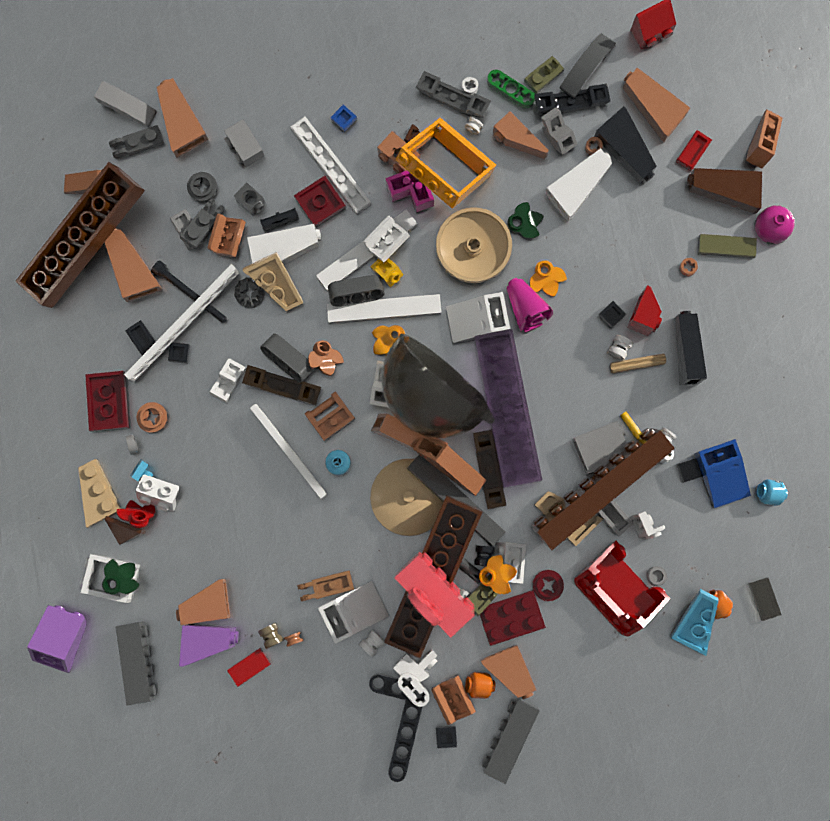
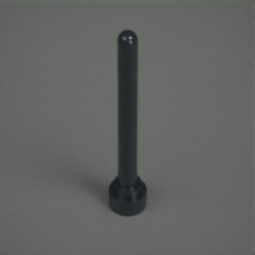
M161 260L154 264L151 272L155 276L164 277L193 301L200 297L172 275L168 268H166V264ZM211 304L205 308L207 312L221 323L227 321V317Z

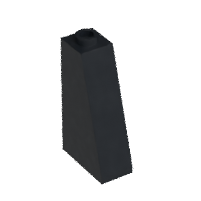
M623 106L596 130L594 137L601 139L603 147L641 184L644 180L648 182L655 175L654 170L657 166L630 114Z
M682 311L675 317L679 384H700L707 379L698 314H692L691 311Z

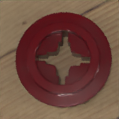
M544 570L539 572L534 578L533 590L541 600L553 601L561 596L564 590V582L557 572ZM542 579L546 580L547 582L555 580L551 585V587L553 588L552 590L554 592L550 591L549 589L542 591L543 587L545 586L544 581Z

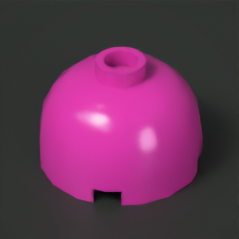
M773 205L765 208L757 216L755 230L762 241L779 244L792 234L795 227V219L787 208Z

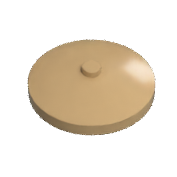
M465 208L449 216L440 227L436 240L437 256L442 267L452 277L467 283L485 282L496 277L506 267L512 251L511 234L505 222L495 213L483 208Z
M401 459L388 464L376 476L371 488L370 500L376 518L386 529L403 536L420 535L432 529L443 504L432 491L407 469L414 459Z

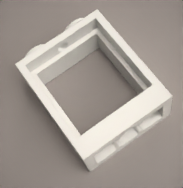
M90 554V557L85 561L84 568L86 573L85 577L83 576L80 581V593L131 603L133 592L129 594L120 593L119 596L90 589L96 561L108 563L113 559ZM114 559L119 566L124 563H129L126 561ZM135 564L136 570L134 577L132 578L135 581L137 579L140 564Z

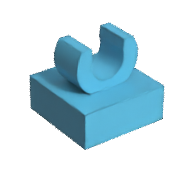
M140 459L130 476L139 481L141 476L148 475L152 477L153 473L146 470L148 463Z

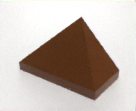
M111 516L105 517V521L119 545L144 535L146 530L135 528Z

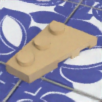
M277 252L242 269L285 311L303 303Z
M98 459L78 467L86 528L103 521L106 516L116 514L117 509H122Z
M548 491L534 505L546 515L549 513L548 509L555 503L560 504L564 499ZM594 515L567 539L574 546H577L603 519Z

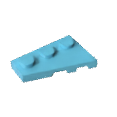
M700 589L672 632L671 639L706 656L718 606V597Z

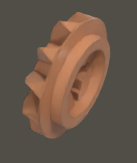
M155 402L142 405L137 412L136 419L139 427L149 433L158 432L164 428L168 421L167 412L164 407ZM150 411L154 415H159L155 418V425L151 420H147L150 417Z

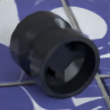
M476 545L477 558H475L474 565L487 566L488 560L495 553V547Z

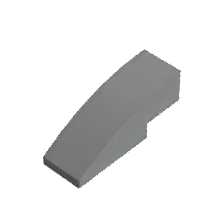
M104 81L101 82L94 96L98 103L147 127L150 126L157 113V110Z
M614 500L597 513L617 536L622 535L633 525V522Z

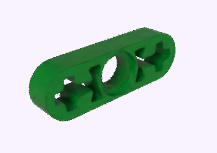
M495 69L489 72L487 83L492 89L524 109L533 106L535 94L530 89L500 70ZM496 76H498V77H499V81H495V83H494V82L492 81L493 78H495ZM513 85L516 87V92L508 93L506 87ZM523 97H530V101L523 102Z

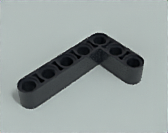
M377 673L369 681L370 689L373 692L405 700L388 771L389 778L392 781L400 782L407 773L422 707L416 706L403 691L395 693L392 690V685L398 683L399 678ZM375 678L383 680L384 685L382 688L374 687L373 680ZM402 679L403 687L408 686L411 690L414 688L410 681ZM423 692L419 698H416V701L421 700L424 702L425 693ZM414 707L418 713L415 717H409L406 714V710ZM410 727L413 733L411 736L405 737L402 735V729ZM405 747L408 753L406 756H399L397 749ZM400 767L403 770V774L395 776L392 773V769Z

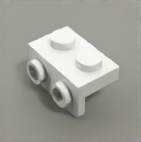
M387 216L367 236L363 243L370 253L384 263L410 235L397 225L392 217Z
M143 475L136 489L137 499L144 505L152 504L162 511L167 512L169 510L174 512L177 506L175 498L179 491V486Z

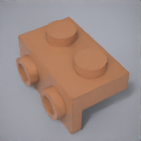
M217 214L209 239L208 249L217 255L236 257L246 222L242 219L227 218L222 214Z
M459 675L441 682L431 689L448 725L476 712Z

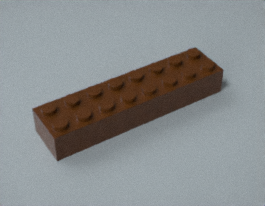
M108 162L15 282L40 305L53 308L145 190L122 169Z
M653 428L643 430L635 442L632 440L623 447L625 449L620 454L616 453L610 457L609 463L606 466L598 467L593 472L595 475L590 479L585 478L578 484L579 488L574 492L572 490L563 497L564 500L560 504L555 503L548 509L549 513L544 517L541 515L536 518L531 528L544 544L551 550L556 548L671 453L675 447L661 430Z
M446 495L422 554L426 553L433 560L432 565L436 569L438 567L441 568L447 575L446 580L451 584L454 581L483 511ZM405 591L384 643L421 658L434 625L427 621L414 607L407 596L408 592Z

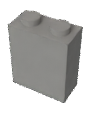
M618 421L572 439L586 475L593 473L602 465L603 467L609 463L610 457L616 453L620 454L625 450L623 447L627 444L624 438L626 433L622 424L619 425Z

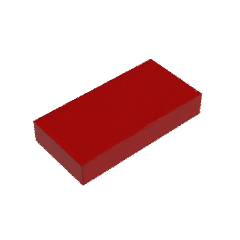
M696 130L675 162L692 171L712 139Z
M259 648L227 671L238 687L271 665L262 649Z

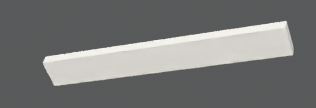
M231 264L124 375L132 382H135L239 274L237 269Z

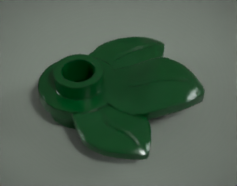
M524 202L515 208L514 214L508 218L507 226L510 231L519 232L524 238L533 239L540 235L536 227L541 223L544 215L539 212L530 211L529 203ZM518 221L520 225L514 226L513 222Z
M111 559L104 568L103 590L107 594H117L118 592L129 594L134 592L140 585L132 579L136 570L135 563L129 562L119 566L114 559ZM111 581H115L116 586L114 588L110 587Z

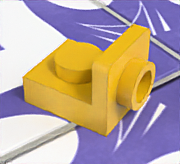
M389 258L384 263L377 259L370 266L389 287H392L403 276L398 265Z

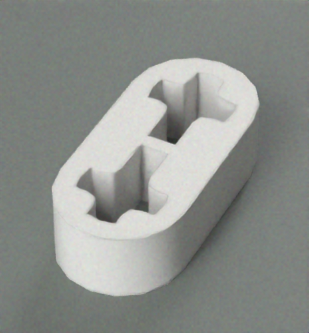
M403 673L399 677V688L416 706L422 707L429 702L428 691L412 674ZM410 677L412 679L410 683L414 688L411 690L408 686L403 687L402 678L408 679ZM415 690L420 694L423 692L426 694L424 702L421 700L416 701L417 695L414 693Z

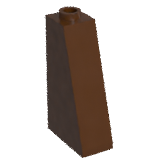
M694 168L691 174H688L687 185L690 186L691 193L750 213L757 214L762 207V171Z

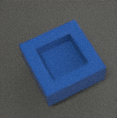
M343 104L331 116V120L345 132L357 120V116Z

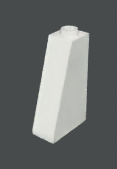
M602 149L596 151L546 189L545 194L567 222L573 218L612 165L610 155L607 152H603Z
M314 224L247 237L252 263L277 252L283 265L319 247L318 241L322 240L320 230L316 229Z

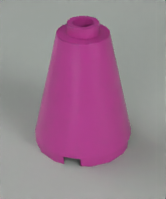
M514 278L508 282L506 290L520 331H532L543 325L541 321L545 318L548 321L552 317L553 309L523 279Z

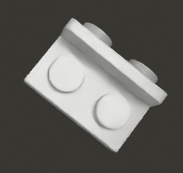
M646 511L630 516L639 538L645 537L646 540L662 535L661 531L665 529L664 525L653 528V519Z
M496 543L494 555H502L503 564L512 565L517 569L515 577L508 582L523 584L526 544Z

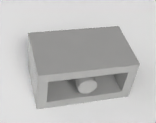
M244 119L224 130L227 136L224 139L229 148L233 147L236 153H234V156L239 164L243 162L244 166L247 167L264 157L263 150Z

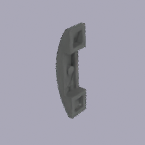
M601 33L582 54L559 89L575 98L616 43Z
M426 71L423 72L416 85V89L437 102L475 117L483 118L491 103V100L475 93L471 95L442 82L441 78Z

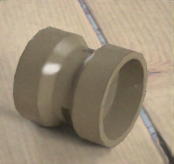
M276 623L258 631L260 637L264 639L266 649L284 641L277 632L278 627Z

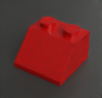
M663 0L636 14L630 31L641 49L645 46L651 47L657 40L661 38L666 39L673 34L676 20L671 0Z
M647 285L641 292L627 328L649 336L651 332H655L662 321V318H660L662 311L651 286Z

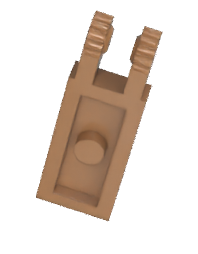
M350 570L297 585L298 590L307 589V587L311 586L314 589L315 594L303 595L300 597L301 601L313 598L319 599L354 590Z

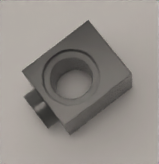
M247 182L234 195L236 201L252 216L264 208V198ZM248 198H256L253 203H246Z

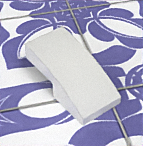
M228 359L219 373V378L211 388L210 395L227 403L241 379L245 367Z

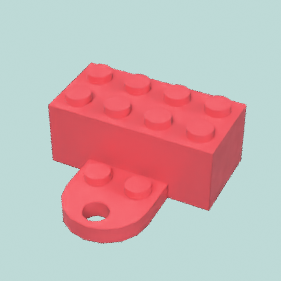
M419 551L396 573L394 578L408 592L409 600L421 615L432 625H439L451 638L475 616L474 604L467 596L463 598L460 595L461 590L454 582L450 584L446 580L447 575L441 568L438 567L436 569L432 565L433 560L428 554H422Z

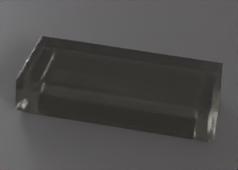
M768 577L748 583L761 621L782 615Z

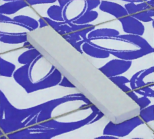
M303 117L290 127L356 215L372 204L306 117Z
M407 209L393 219L397 225L407 232L418 226ZM362 241L317 274L316 277L328 292L327 288L330 283L346 279L375 256L369 252Z
M440 294L378 299L340 307L332 306L329 303L327 304L328 323L441 314Z
M257 404L250 407L320 499L323 500L327 497L328 494Z

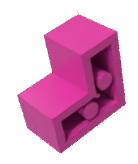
M404 171L385 178L392 202L410 196L416 212L434 207V198L431 190L410 172Z

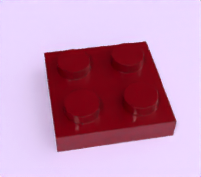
M323 176L294 195V198L315 227L346 208V205L326 176Z

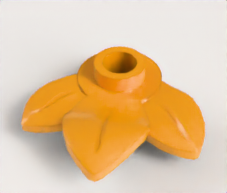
M540 261L535 267V274L530 278V287L536 293L542 289L547 295L554 297L558 292V282L566 281L567 277L561 268L553 267L549 261ZM541 268H546L548 272L542 273Z
M382 325L372 331L373 336L377 338L373 346L374 354L382 355L389 353L393 361L402 355L404 350L402 341L405 338V331L401 326L393 325L387 327ZM394 331L398 333L397 338H393L392 333Z
M495 555L488 560L487 567L480 571L479 579L483 585L490 586L495 593L508 594L511 592L508 581L515 577L517 569L512 565L503 564L502 555ZM488 573H491L492 575L491 580L487 578Z

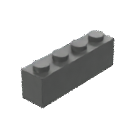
M143 622L116 626L126 706L150 702L156 696V688L151 680L153 667L151 664L149 665L148 659L151 652L149 645H146L145 637L148 636L147 626Z
M518 698L515 702L511 701L507 710L510 714L507 720H502L499 727L501 733L498 738L495 737L490 746L493 750L490 756L486 755L482 763L484 774L506 784L540 711L538 708Z

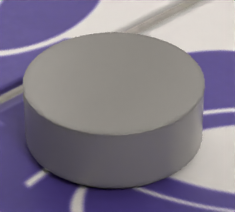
M134 435L125 436L130 454L138 453Z
M652 567L647 572V580L653 586H661L667 580V573L662 567Z

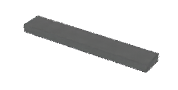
M418 455L407 467L442 502H444L446 495L480 509L422 456ZM483 511L475 532L493 547L505 534V531Z

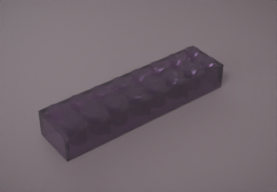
M509 329L474 336L476 356L503 489L541 482L542 475L513 330Z

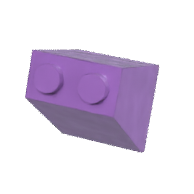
M48 605L27 646L32 661L69 673L87 626L85 617L78 612L70 613L58 605L54 607Z
M183 625L179 666L189 665L235 647V643H238L239 632L236 631V627Z

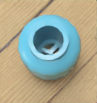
M334 450L326 457L325 464L330 473L341 476L349 471L351 460L346 452Z
M766 479L757 487V497L764 504L779 506L788 496V491L781 481Z

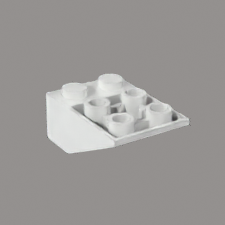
M503 292L483 295L446 306L453 343L508 334L510 331Z
M372 581L318 608L335 644L389 617Z

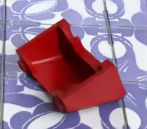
M614 541L576 576L574 582L615 629L628 637L643 629L670 600V597L661 587L653 586L648 588L623 561L626 557L625 548L617 541Z

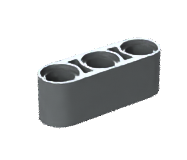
M379 275L335 281L330 283L327 288L330 303L335 307L378 300L385 294L382 279Z
M272 334L260 346L262 353L299 383H302L314 370L309 366L308 359L278 334Z

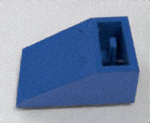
M736 439L694 454L714 508L751 496L743 458Z

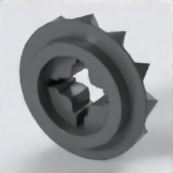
M207 172L195 173L188 180L187 191L194 200L201 202L210 200L216 193V180ZM202 180L204 182V185L208 186L207 188H204L203 193H201V190L197 188L198 186H201Z
M245 277V279L239 280L235 286L234 296L242 306L254 307L263 300L265 291L252 278ZM247 285L251 290H255L251 293V299L247 294H244L247 291Z

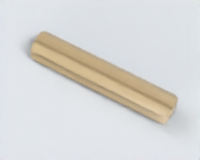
M657 354L610 363L611 373L663 365L666 363L665 354Z

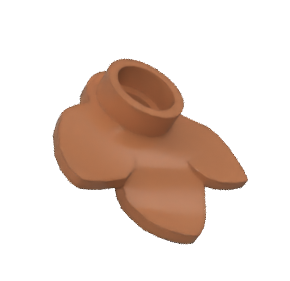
M325 340L316 342L313 346V351L308 355L309 366L312 369L319 367L320 371L328 376H332L334 373L335 364H342L344 362L340 352L332 349L330 343Z

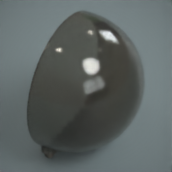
M406 334L398 336L385 357L381 376L385 401L398 421L413 432L432 438H449L464 434L478 426L483 420L489 424L494 423L495 418L478 389L472 386L449 363L418 340Z

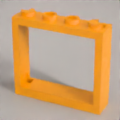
M442 118L437 119L401 147L395 159L452 209L486 181L496 167L493 161ZM433 137L479 175L459 193L413 154Z

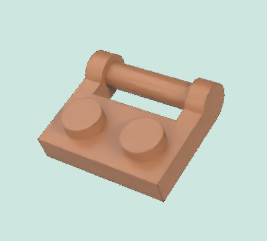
M336 392L332 393L330 398L312 411L304 413L324 441L355 420V417ZM334 403L338 404L339 407L334 409L332 412L327 414L318 422L316 421V416H318L323 411L328 409Z

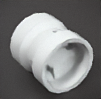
M616 334L613 340L614 344L610 346L608 353L617 359L625 360L627 350L631 348L633 342L622 335Z
M371 630L368 633V637L359 643L361 648L371 657L377 653L379 647H383L386 644L374 630Z

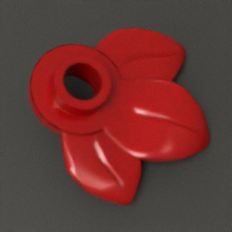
M130 500L125 509H117L116 512L120 519L129 522L131 526L143 528L148 525L149 519L155 515V506L150 504L141 507L133 500Z

